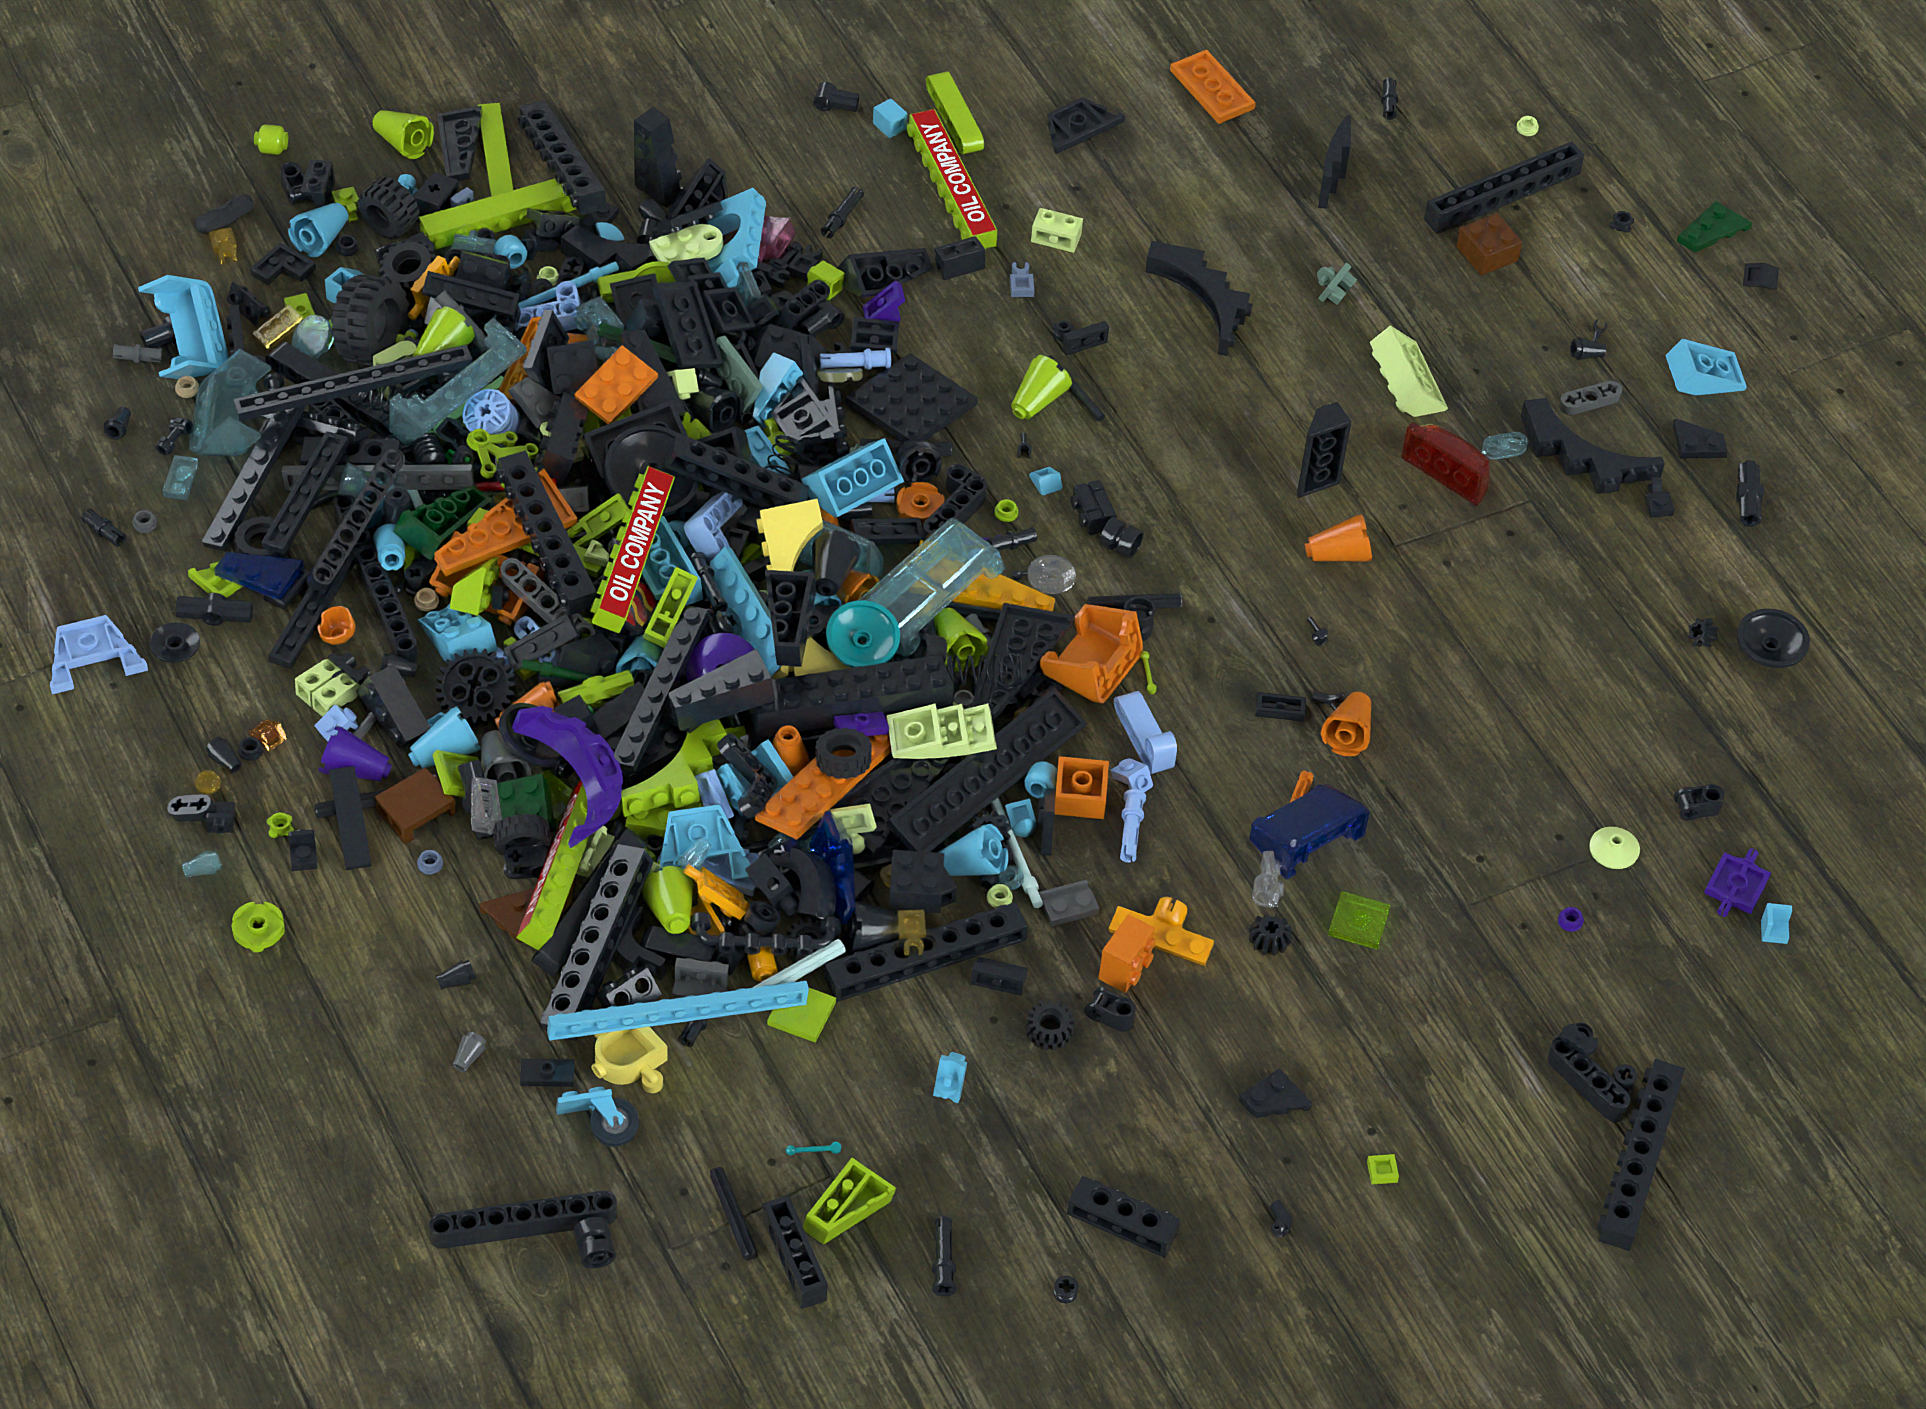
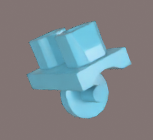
M950 1052L949 1056H941L933 1096L944 1099L949 1098L955 1103L959 1102L967 1067L964 1055Z

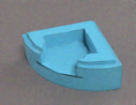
M604 222L595 224L598 236L618 242L624 240L623 234L614 225Z

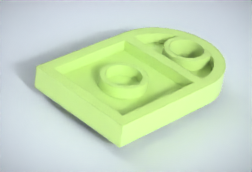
M707 224L694 225L649 241L650 248L657 260L668 263L703 257L709 260L718 255L724 245L721 231Z

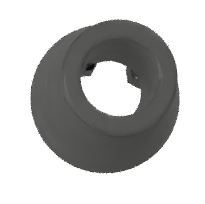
M471 1031L463 1035L452 1066L458 1071L465 1073L468 1067L485 1050L486 1040L479 1034Z

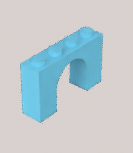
M754 188L720 201L723 210L716 212V217L707 220V223L718 228L722 235L739 229L734 238L723 246L718 255L706 260L712 273L730 258L733 260L739 275L757 268L766 201Z

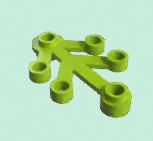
M475 429L467 436L468 446L478 452L482 463L480 473L485 478H492L496 472V466L491 462L488 452L494 455L498 462V458L526 450L531 460L536 457L538 447L533 443L513 447L518 437L512 431L489 435L483 429ZM502 443L506 447L500 448L494 444Z

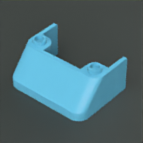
M166 275L138 287L139 292L154 294L156 307L162 312L170 314L180 356L172 359L170 368L159 372L160 377L179 379L183 376L198 377L218 373L229 368L230 360L214 294L206 281Z

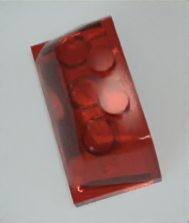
M1414 422L1407 426L1401 458L1477 506L1488 490L1490 479L1489 457L1466 440L1443 427L1433 424L1419 426Z

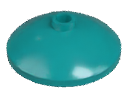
M865 600L852 601L839 607L830 617L826 629V641L831 653L846 666L855 668L858 666L887 663L895 655L900 643V628L893 614L882 605ZM863 640L866 643L864 645H861L857 641Z

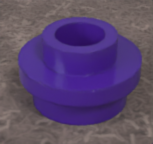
M1574 907L1565 908L1558 916L1559 926L1569 932L1578 931L1584 922L1581 912Z

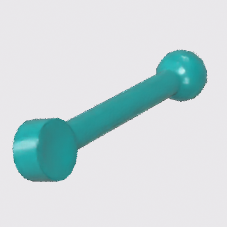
M833 1142L829 1146L794 1147L789 1145L786 1147V1153L790 1156L800 1152L831 1151L837 1154L841 1151V1144L839 1142Z

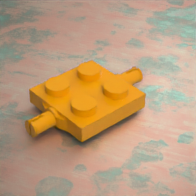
M437 256L428 265L422 276L414 282L411 292L416 303L407 314L410 319L416 320L420 313L422 317H426L430 297L423 296L422 291L427 272L431 271L454 277V271L460 263L458 257L454 256L451 262L447 264L445 258Z
M690 864L685 867L683 873L695 880L699 896L709 904L713 902L720 907V910L726 916L731 918L734 916L741 920L750 906L748 901L744 899V894L703 866L699 870Z

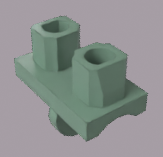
M1347 262L1337 274H1335L1333 267H1322L1317 272L1319 284L1322 286L1324 284L1328 285L1318 297L1320 301L1324 302L1328 298L1338 305L1346 295V292L1337 285L1339 284L1346 291H1349L1357 281L1348 272L1352 266Z

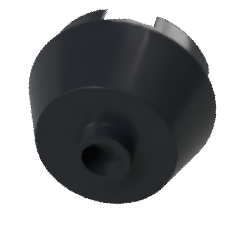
M911 439L904 442L896 453L897 467L904 482L910 485L915 482H926L934 475L937 477L940 473L942 466L940 453L931 443Z

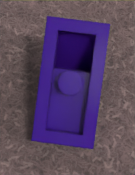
M894 281L863 305L865 318L901 321L898 307L905 302L902 285Z

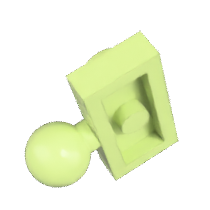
M870 804L829 809L821 817L827 837L848 835L845 846L852 854H859L865 848L864 838L858 833L874 831L877 827Z

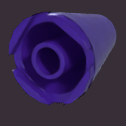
M336 725L334 730H337L338 733L337 735L330 736L321 762L325 763V767H319L318 772L329 774L331 769L355 766L357 779L378 782L381 781L382 777L387 779L392 764L388 763L389 758L342 726Z

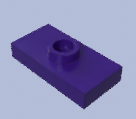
M883 712L834 716V725L838 729H856L859 732H863L865 736L889 733V725Z

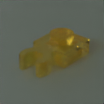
M231 227L210 231L209 239L214 254L219 253L220 263L222 265L225 264V257H232L233 262H236L237 255L235 250H237Z
M924 910L898 911L899 939L907 938L904 943V954L909 955V947L914 945L918 947L919 955H922L924 944L920 938H925L926 936Z

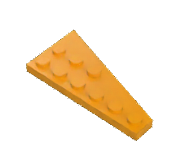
M920 540L908 593L921 596L931 593L936 599L940 597L941 600L1002 610L1003 603H1009L1053 612L1055 598Z

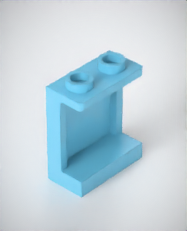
M767 740L761 743L752 753L773 774L778 785L771 796L772 798L794 777L771 742ZM725 763L716 771L723 790L730 799L731 805L743 816L744 814L738 807V800L749 785V782L731 763Z

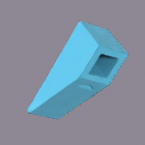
M776 353L771 355L762 368L759 377L763 388L755 401L753 417L762 429L767 427L764 420L773 418L771 415L772 410L782 401L787 391H792L797 384L796 380L798 377L803 375L795 361Z

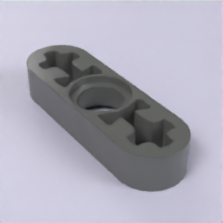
M1606 381L1566 392L1561 396L1559 409L1564 414L1575 415L1617 403L1621 398L1622 386L1615 381ZM1592 395L1596 400L1590 401L1585 396Z

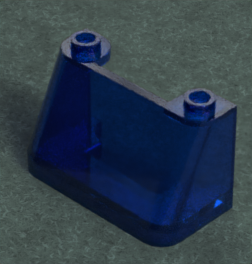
M1318 784L1305 795L1265 817L1257 818L1251 825L1249 839L1284 879L1287 880L1296 875L1294 867L1300 861L1303 864L1307 862L1308 855L1311 852L1342 835L1346 839L1352 837L1355 841L1365 836L1370 811L1363 803L1333 786Z

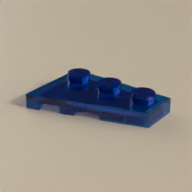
M226 552L214 568L216 576L280 600L304 567L303 560Z

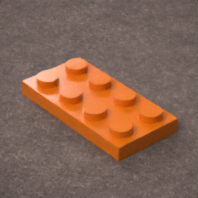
M1208 50L1171 64L1170 71L1218 124L1255 109L1253 99Z

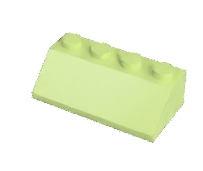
M1389 326L1370 341L1373 348L1372 355L1380 363V372L1388 380V389L1395 395L1397 399L1395 402L1396 406L1401 412H1407L1416 417L1443 412L1448 409L1416 341L1392 326Z

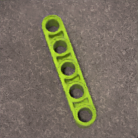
M946 71L926 76L927 90L960 154L983 150V136L950 73Z

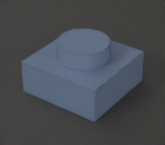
M466 187L450 198L451 208L474 202L473 191Z

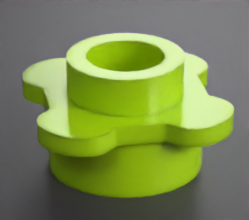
M276 813L267 819V824L270 826L269 836L272 838L288 836V832L294 831V828L291 827L292 817L285 813Z

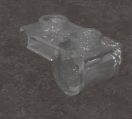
M1263 851L1261 861L1262 874L1255 878L1252 900L1255 904L1262 907H1278L1279 897H1283L1284 892L1282 881L1278 882L1280 864L1279 861H1275L1273 851Z

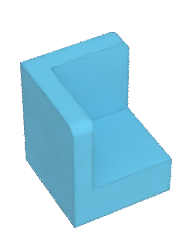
M888 99L874 107L873 124L888 138H891L907 129L908 113L895 101Z
M1767 903L1761 919L1762 941L1788 943L1789 919L1792 913L1791 905Z

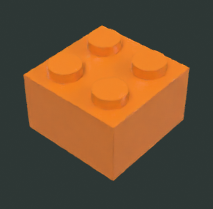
M1059 756L1055 790V815L1104 819L1109 761Z
M1128 914L1102 950L1099 980L1124 993L1127 992L1131 985L1135 986L1140 979L1143 967L1148 968L1153 960L1154 954L1151 951L1156 943V939H1154L1155 927Z

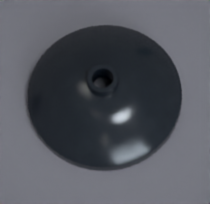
M1755 610L1741 620L1737 629V641L1743 653L1754 662L1766 667L1786 668L1793 666L1803 660L1810 646L1809 633L1803 623L1793 615L1782 610Z
M516 703L506 708L499 720V730L504 743L514 755L529 764L541 767L557 765L564 759L561 754L550 746L532 737L515 733L512 729L519 710L538 706L529 703Z

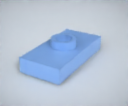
M715 769L695 775L699 795L704 807L720 804L727 819L733 817L734 814Z

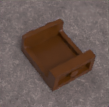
M426 767L375 796L376 812L404 844L414 840L413 830L444 812H447L450 816L456 814L455 796L444 794L440 779L437 775H432Z

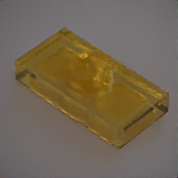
M287 305L254 331L253 335L269 350L300 326L304 320L290 305Z

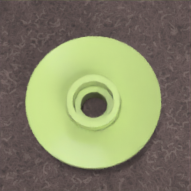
M1605 827L1596 831L1591 837L1589 844L1593 858L1601 865L1612 869H1623L1633 865L1640 853L1637 839L1627 830L1618 827Z

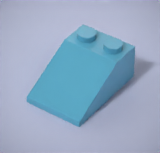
M1681 339L1665 355L1675 386L1680 392L1704 395L1744 391L1747 388L1734 352Z

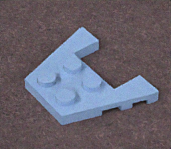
M107 615L57 627L52 681H50L52 694L74 689L69 669L120 657L126 676L148 671L146 661L140 658L136 649L131 644H128L123 634Z

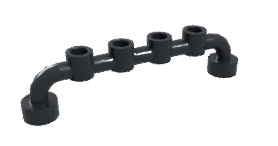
M703 912L691 915L690 928L696 932L698 938L705 944L719 946V952L723 954L734 952V946L745 947V952L750 955L758 954L760 947L771 948V953L777 956L784 955L786 948H797V954L805 957L812 954V949H821L830 945L834 941L835 936L841 933V921L835 917L823 918L820 921V933L824 937L820 939H812L809 935L786 938L782 934H775L772 937H760L756 933H749L746 936H734L729 932H724L720 935H710L707 931L711 929V916Z

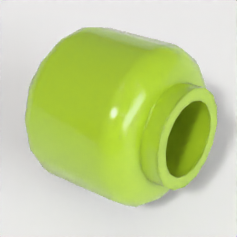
M262 125L259 132L256 131L254 134V144L258 145L261 153L279 155L288 147V132H285L282 126Z

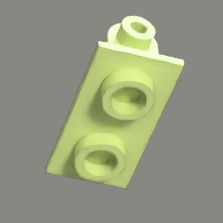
M602 826L589 836L576 874L588 878L611 846L614 836L607 834L605 826Z

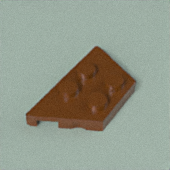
M575 878L573 879L560 917L572 901ZM535 888L479 903L480 911L482 914L485 915L487 913L495 920V924L502 930H506L518 943L522 942L516 937Z

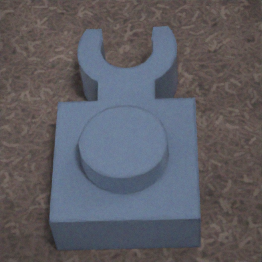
M1016 262L1012 264V274H1010L1011 297H1034L1033 274H1029L1028 262H1025L1023 269L1017 268Z

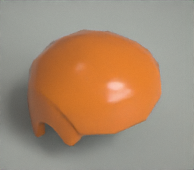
M335 606L321 614V625L317 627L319 635L324 642L332 645L343 644L353 636L356 624L348 608Z

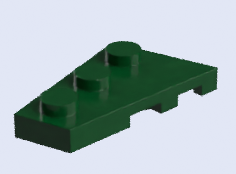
M1715 201L1678 235L1677 242L1695 253L1716 244L1719 239L1724 237L1730 238L1735 236V233L1740 230L1745 232L1751 229L1752 222Z

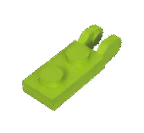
M618 493L579 519V522L566 532L569 538H574L585 530L587 534L574 543L584 548L592 540H597L622 523L627 508H630Z

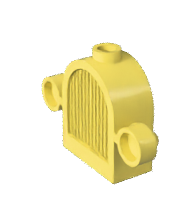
M650 1027L594 1034L597 1041L595 1044V1063L592 1065V1070L598 1078H603L608 1082L620 1085L630 1084L642 1078V1088L646 1092L657 1093L662 1089L663 1076L654 1069L667 1061V1045Z

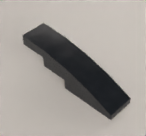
M355 766L331 769L329 774L346 870L371 867Z

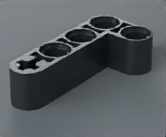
M961 464L951 465L947 469L946 490L951 496L924 522V541L939 548L986 502V479Z
M1582 1022L1575 1023L1579 1032H1584L1587 1037H1593V1029L1588 1024ZM1561 1034L1555 1037L1547 1058L1550 1066L1607 1120L1611 1122L1622 1121L1629 1107L1630 1095L1590 1056H1584L1581 1052L1576 1051L1574 1047H1570L1567 1042H1562Z

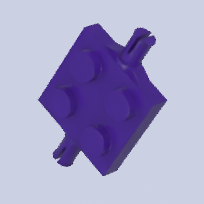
M1753 848L1748 850L1745 858L1734 857L1724 852L1705 889L1704 894L1722 902L1717 913L1721 915L1724 910L1723 917L1728 915L1731 906L1751 914L1769 880L1771 872L1759 868L1754 863L1758 856V851L1755 850L1752 855Z

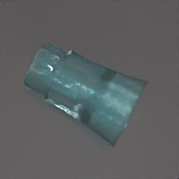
M348 462L341 476L338 494L356 497L370 472ZM375 477L376 482L383 485V481ZM394 483L391 484L388 491L394 489ZM363 496L364 499L371 501L369 497Z

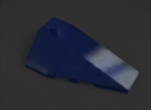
M825 811L809 846L812 853L821 857L833 873L837 889L836 910L842 924H847L855 909L852 839L848 836L844 825L830 811Z

